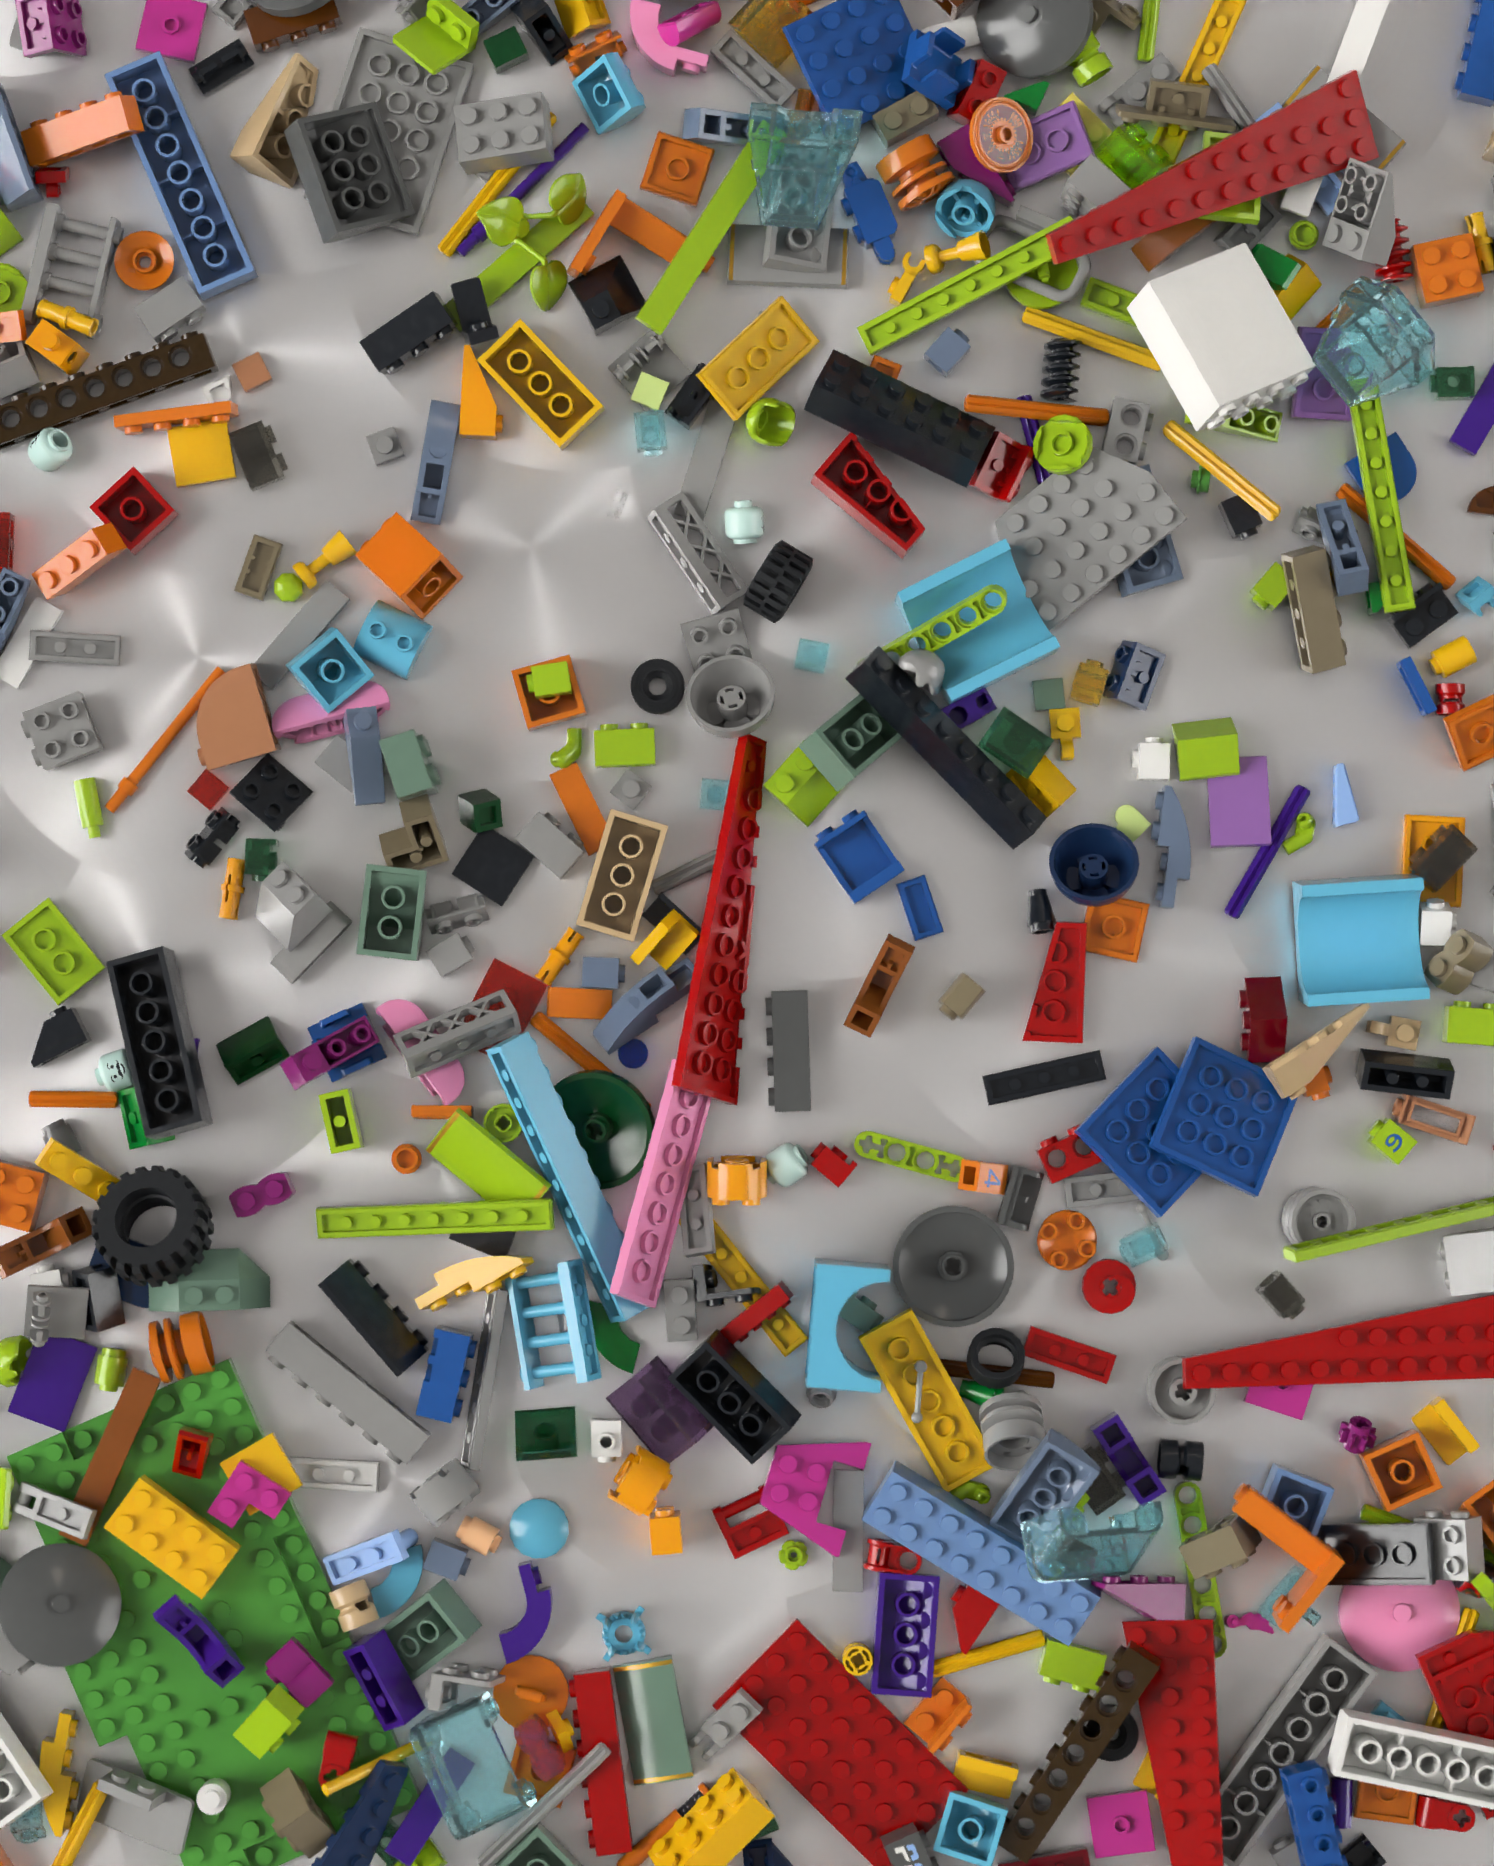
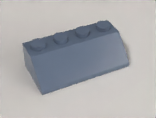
M0 84V206L5 204L6 208L12 212L43 201L44 198L39 184H36L33 167L29 165L23 140L5 89Z

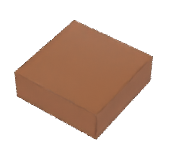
M259 352L232 364L246 393L273 380Z

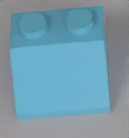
M332 627L285 665L301 686L328 714L375 676L339 630Z

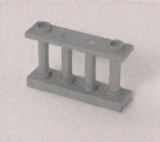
M47 202L21 310H24L25 324L36 326L37 319H42V317L40 318L36 315L37 306L42 300L44 290L53 288L92 297L88 315H84L98 319L99 325L96 332L99 333L101 331L103 315H100L114 252L116 245L120 244L124 235V228H121V223L117 218L111 217L109 228L66 218V215L63 214V209L58 204ZM67 230L106 239L102 257L59 247V244L56 243L58 232ZM60 259L99 268L95 286L52 276V273L49 272L51 261ZM85 335L87 338L94 340V336L88 337Z

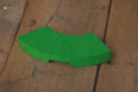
M589 1300L597 1349L611 1364L633 1374L640 1343L631 1340L622 1331L619 1322H610L602 1303Z

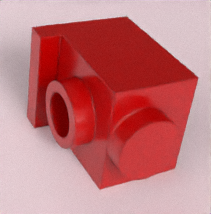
M822 1142L810 1154L814 1159L810 1164L838 1188L858 1165L853 1160L850 1164H847L845 1160L848 1156L835 1145L829 1149Z

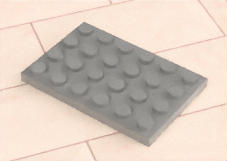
M360 27L332 111L376 102L415 211L414 216L386 226L418 236L455 127L454 106L462 105L474 70V64L459 59L437 74L432 75L392 41L393 37Z

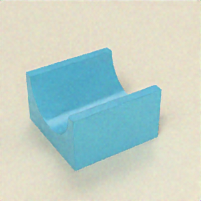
M1006 538L896 594L895 602L911 631L988 585L997 584L1006 590L1007 603L1001 613L934 651L944 663L945 673L940 691L947 705L985 687L987 688L1055 654L1060 648L1056 637L1051 634L1044 624L1031 599L1026 597V588L1017 571L1011 554V548ZM991 592L985 596V601L990 606H998L1002 602L1001 596L997 593ZM966 607L960 610V617L965 621H972L976 618V612L972 608ZM940 622L934 626L935 632L940 636H946L951 633V628L947 623ZM914 637L919 649L923 650L926 647L925 641L920 637Z
M1410 873L1292 881L1298 997L1300 1002L1308 1007L1430 999V989L1423 972L1419 943V901L1421 892L1424 890L1423 877Z
M815 1258L805 1368L806 1387L880 1393L881 1379L878 1372L869 1371L857 1366L841 1351L836 1338V1325L843 1305L856 1291L870 1284L890 1282V1268L887 1264Z

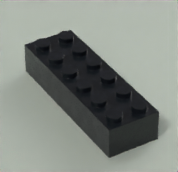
M834 349L818 376L804 407L805 411L966 488L996 428L981 419Z
M160 946L106 962L145 1137L158 1140L212 1125V1116L174 950Z

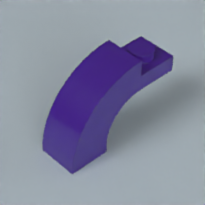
M531 1560L519 1563L518 1565L527 1599L526 1613L515 1626L502 1630L499 1633L506 1664L524 1657L535 1648L542 1639L551 1618L553 1605L551 1586L539 1589L538 1585L543 1583L538 1566L533 1567Z
M174 1594L153 1613L155 1620L186 1647L196 1659L204 1674L221 1688H224L245 1669L223 1636L191 1603L187 1604Z

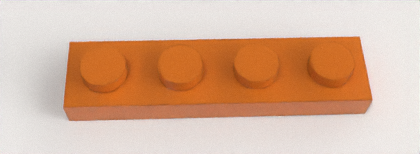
M222 401L114 415L113 417L115 428L124 431L125 435L142 434V429L154 428V431L172 430V425L183 424L184 428L201 426V421L212 420L213 424L229 423L230 418L239 417L237 404L232 401Z

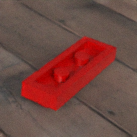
M1031 1325L1023 1346L1025 1356L1105 1384L1108 1383L1117 1357L1115 1354Z

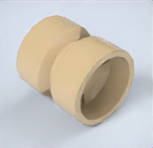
M365 1578L328 1593L334 1609L340 1610L337 1618L343 1633L380 1618L374 1602H370L367 1599L370 1596V1591Z

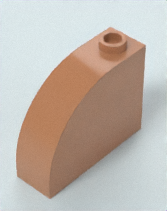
M256 663L231 669L218 677L205 692L197 713V736L201 747L197 752L201 765L206 766L208 771L281 750L279 740L272 731V716Z

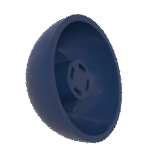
M1097 823L1082 824L1067 830L1055 841L1049 855V868L1055 885L1064 896L1080 905L1098 907L1119 900L1130 890L1138 874L1139 856L1132 841L1118 829Z

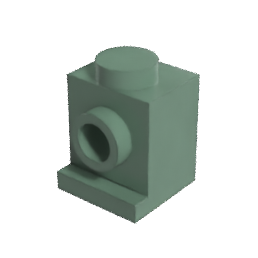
M856 1291L845 1302L839 1316L865 1333L869 1329L871 1330L880 1325L884 1317L875 1311L878 1306L876 1303L864 1295L861 1299H858L856 1297L858 1291Z

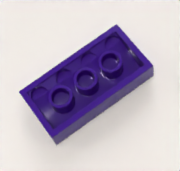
M878 1572L872 1650L873 1664L870 1678L871 1694L932 1698L940 1576L921 1573L906 1575L893 1572Z

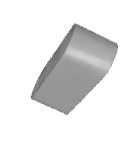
M329 901L327 904L333 910L291 953L284 947L270 962L291 984L296 982L353 922L332 901Z

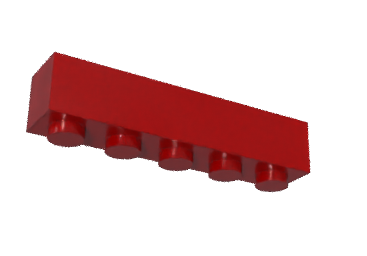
M780 1281L719 1331L732 1344L738 1340L740 1343L749 1337V1331L752 1329L756 1331L763 1325L762 1321L764 1319H772L777 1314L776 1310L779 1307H782V1309L787 1307L791 1303L790 1299L793 1293L783 1281Z

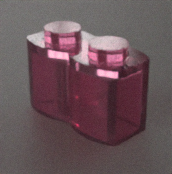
M534 1713L516 1724L514 1728L516 1742L522 1751L530 1756V1763L536 1775L546 1782L563 1772L566 1766L565 1756L561 1748L554 1741L550 1740L549 1729L543 1719Z

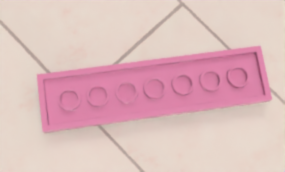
M672 1059L667 1075V1081L659 1104L654 1129L651 1134V1140L609 1293L650 1308H656L682 1205L686 1197L693 1165L712 1100L671 1086L676 1059Z

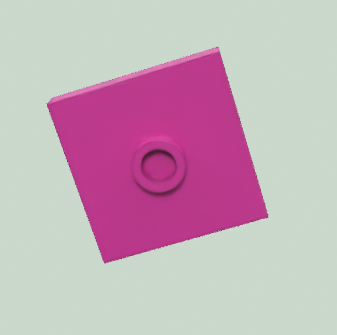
M146 0L135 49L150 54L160 51L163 57L195 64L208 9L207 3L194 0Z
M1313 1385L1248 1387L1244 1402L1302 1420Z
M1147 1789L1086 1797L1095 1858L1156 1851Z

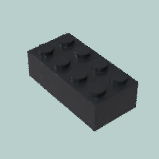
M718 1329L685 1358L667 1378L752 1465L791 1430L802 1415Z

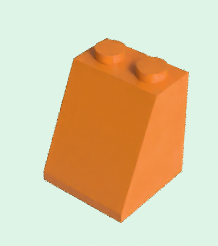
M397 512L382 524L378 532L370 540H367L355 555L422 620L463 578L447 558Z

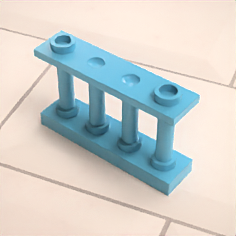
M582 1258L557 1263V1272L526 1276L525 1273L513 1280L510 1277L505 1279V1289L509 1294L521 1365L520 1378L524 1383L525 1390L544 1386L543 1378L575 1374L577 1383L602 1378ZM554 1284L561 1286L562 1302L531 1306L528 1288ZM565 1314L568 1327L567 1332L536 1336L533 1318ZM562 1344L571 1345L572 1362L541 1366L538 1348Z

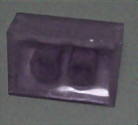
M656 1356L607 1396L606 1399L649 1451L670 1463L695 1445L714 1426L667 1379L672 1372Z

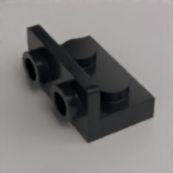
M1429 582L1415 592L1418 598L1415 600L1416 608L1414 610L1394 612V616L1388 619V622L1408 649L1458 614L1456 608L1441 588L1443 586L1440 582L1434 587Z

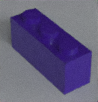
M384 1629L362 1636L342 1652L384 1732L406 1725L426 1708Z

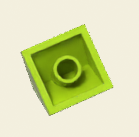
M1231 717L1171 725L1180 782L1240 775L1238 733Z

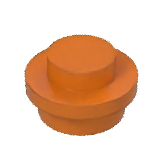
M402 1144L393 1151L391 1160L393 1167L398 1172L410 1174L420 1167L422 1156L419 1149L414 1145Z

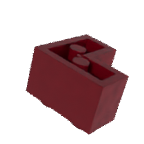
M1281 976L1245 978L1244 990H1239L1238 992L1239 1008L1245 1009V1011H1242V1028L1246 1029V1032L1240 1033L1241 1051H1246L1247 1059L1251 1063L1272 1062L1285 1054L1288 1017Z

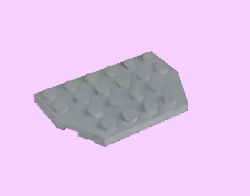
M1093 447L1088 461L1080 469L1071 474L1050 475L998 518L995 524L999 541L1006 538L1011 548L1015 566L1026 588V597L1031 599L1044 624L1051 632L1188 518L1151 472Z

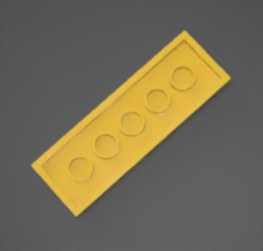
M911 1307L858 1336L944 1490L950 1492L993 1468L986 1462L984 1457L983 1435ZM918 1360H923L927 1365V1370L923 1373L920 1410L923 1419L920 1423H914L911 1420V1415L915 1410L917 1384L915 1363Z

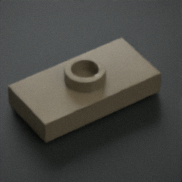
M254 534L234 591L264 601L284 545Z

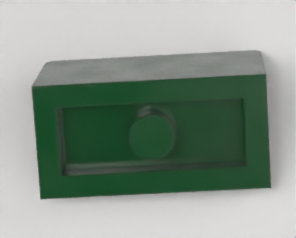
M268 1016L216 1045L225 1068L237 1085L290 1057L287 1048L277 1035Z

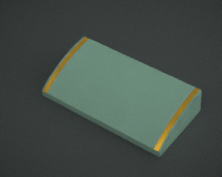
M672 1655L613 1665L634 1786L693 1778L694 1772Z

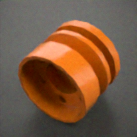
M929 134L918 136L898 147L880 160L875 167L885 185L900 182L892 192V197L894 199L903 197L898 202L901 212L930 202L939 196L947 185L955 180L951 171L942 173L947 168L945 161L934 164L930 163L939 153V150Z
M201 1311L181 1314L179 1316V1329L177 1330L170 1318L163 1319L164 1332L158 1321L149 1323L148 1343L150 1355L163 1384L173 1381V1371L178 1380L184 1379L185 1364L189 1365L194 1376L215 1371V1367H212L215 1365L212 1341L207 1323Z

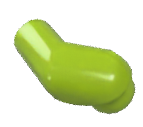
M973 1480L949 1492L960 1500L967 1498L978 1501L979 1504H986L991 1499L989 1487L984 1483Z

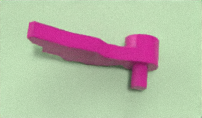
M1248 1612L1240 1618L1236 1615L1228 1614L1224 1618V1624L1229 1628L1246 1625L1251 1630H1261L1270 1634L1274 1633L1273 1628L1269 1626V1620L1262 1618L1260 1613L1253 1614Z

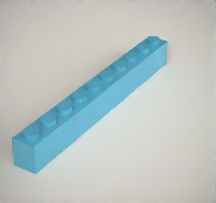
M529 1032L513 1035L488 1048L486 1052L545 1180L552 1185L549 1188L610 1322L626 1321L649 1307L609 1293L624 1234L618 1228L613 1218L612 1207L602 1194L600 1181L591 1170L588 1163V1155L585 1149L581 1147L575 1135L574 1124L568 1119L564 1111L562 1098L554 1089L550 1080V1072L543 1064L537 1052L538 1046L535 1040L530 1036Z

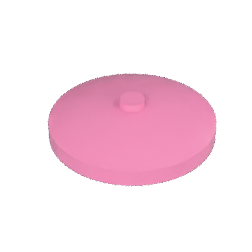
M1436 1580L1434 1585H1343L1338 1601V1618L1346 1641L1362 1659L1380 1669L1406 1672L1420 1669L1415 1654L1455 1637L1460 1620V1603L1456 1588L1450 1580Z

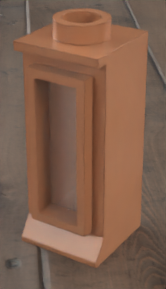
M1403 1094L1402 1098H1396L1392 1109V1115H1395V1123L1461 1145H1467L1476 1116Z

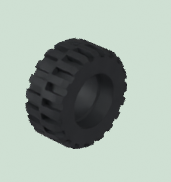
M153 1165L151 1170H147L145 1166L135 1169L136 1173L130 1175L128 1172L120 1176L121 1180L118 1183L111 1182L106 1188L108 1193L105 1196L100 1195L97 1201L100 1208L99 1210H94L92 1215V1221L96 1224L91 1228L92 1237L96 1240L95 1246L98 1252L121 1278L127 1282L132 1280L135 1285L142 1287L146 1286L147 1282L151 1287H161L163 1281H167L169 1284L178 1282V1276L182 1274L188 1276L193 1272L191 1267L195 1263L201 1264L205 1258L202 1254L203 1251H208L212 1243L208 1235L214 1233V1224L211 1221L213 1215L205 1198L185 1175L181 1176L177 1170L172 1168L165 1170L162 1166ZM157 1206L176 1208V1221L166 1238L148 1247L130 1245L129 1236L131 1228L142 1213Z

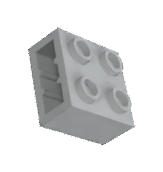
M79 691L22 713L25 719L21 721L22 729L27 738H32L35 746L31 750L37 766L42 765L43 769L47 771L104 750L85 697Z
M1434 1509L1426 1510L1425 1516L1413 1518V1523H1432L1436 1580L1471 1581L1481 1571L1485 1574L1481 1516H1469V1511L1466 1510L1451 1511V1515H1443V1510Z

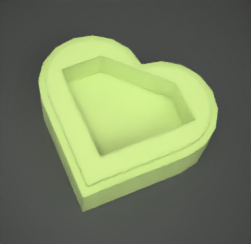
M1122 805L1115 812L1114 817L1118 824L1116 829L1124 833L1132 842L1151 825L1131 805Z

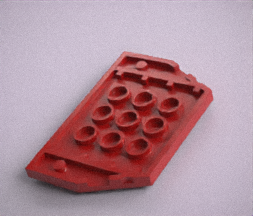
M1468 1630L1415 1654L1446 1730L1494 1740V1630ZM1480 1807L1486 1820L1494 1817V1809Z

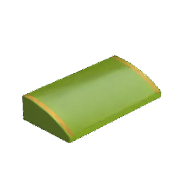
M460 1108L454 1112L426 1148L428 1153L485 1200L542 1198L552 1186Z

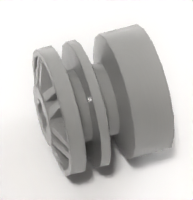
M1011 1392L991 1397L979 1409L986 1462L999 1470H1021L1046 1436L1043 1429L1041 1403L1036 1397L1027 1393Z

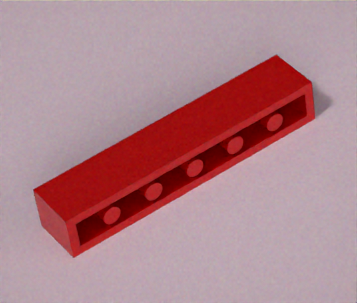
M609 1666L574 1671V1679L568 1681L570 1697H576L577 1709L572 1710L574 1728H580L581 1739L576 1740L578 1758H584L599 1742H603L611 1751L610 1756L581 1782L582 1788H588L589 1800H584L586 1819L592 1818L593 1830H588L590 1849L595 1848L596 1857L633 1852L611 1669Z

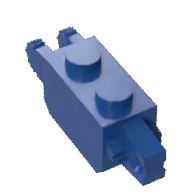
M853 162L840 168L845 187L843 192L844 199L840 200L842 208L847 217L850 215L853 217L856 226L852 227L858 244L864 243L866 250L872 248L882 266H890L896 254L891 239H894L897 232V221L880 181L873 178L867 179L858 162Z

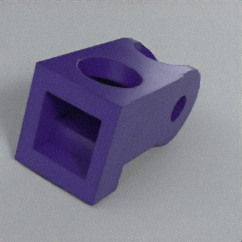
M985 687L941 710L962 730L995 711L997 707Z

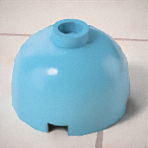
M959 179L951 182L940 193L936 203L935 220L939 227L953 238H956L957 235L968 237L980 230H983L986 234L995 216V199L983 183L974 179Z

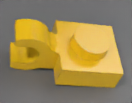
M909 251L903 257L902 266L904 273L902 277L895 276L887 291L892 294L889 303L896 307L903 303L915 278L922 272L925 266L924 259L920 261L917 267L910 266L908 260L912 253Z
M1079 707L1049 709L1050 739L1060 740L1061 761L1073 760V739L1081 738Z

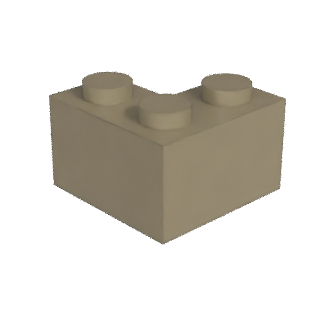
M428 794L399 802L405 827L379 835L386 865L420 870L449 861L445 841Z
M1233 1513L1220 1519L1212 1528L1187 1538L1178 1548L1194 1579L1205 1576L1206 1580L1221 1574L1223 1572L1222 1568L1231 1565L1234 1569L1249 1561L1248 1557L1257 1552L1255 1548L1261 1543L1262 1538L1256 1528L1238 1514Z
M289 1767L259 1788L264 1798V1801L261 1802L267 1814L275 1820L272 1823L273 1829L281 1839L287 1838L288 1843L296 1853L301 1851L310 1859L327 1847L326 1842L332 1833L337 1834L329 1816L314 1803L304 1781Z

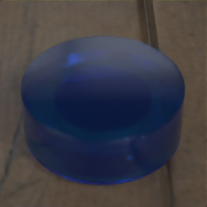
M632 1039L619 1048L618 1057L625 1067L639 1068L648 1059V1049L641 1040Z

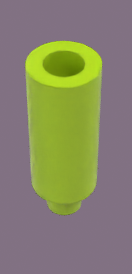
M95 777L73 781L82 829H88L89 839L101 837L99 826L104 825Z

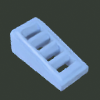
M1343 763L1335 765L1333 769V828L1359 821L1348 774Z

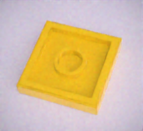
M211 420L201 422L199 427L184 428L181 425L172 427V430L167 431L177 488L237 478L228 423L213 424Z
M273 1432L219 1463L228 1479L240 1460H243L290 1492L303 1485ZM249 1503L246 1511L251 1516L258 1512L259 1509Z

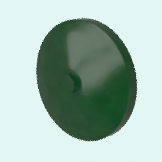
M584 1070L563 1078L554 1086V1089L562 1098L563 1108L568 1119L574 1124L575 1135L581 1147L585 1149L588 1155V1163L593 1174L600 1181V1189L614 1188L626 1183L643 1168L655 1125L653 1113L646 1098L631 1082L608 1071Z

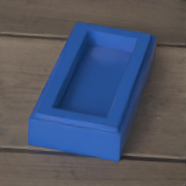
M1411 656L1396 663L1421 715L1424 717L1438 710Z
M925 875L896 884L914 940L918 941L944 932Z

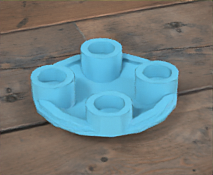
M531 1499L521 1504L514 1511L509 1523L510 1537L514 1546L523 1555L534 1559L547 1558L556 1554L565 1545L569 1534V1522L564 1511L556 1502L546 1499Z

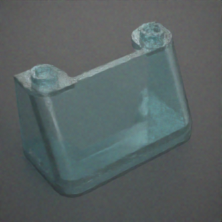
M1161 1501L1143 1503L1135 1510L1109 1517L1112 1524L1109 1529L1088 1531L1085 1515L1082 1511L1073 1507L1058 1508L1020 1523L1029 1574L1037 1582L1047 1583L1103 1578V1576H1123L1131 1573L1162 1527L1163 1511Z
M489 1691L428 1715L410 1729L409 1736L412 1747L448 1828L457 1840L472 1836L534 1806L538 1802L536 1799V1789L532 1782L524 1778H516L493 1724L496 1723L500 1710L496 1700L491 1698Z

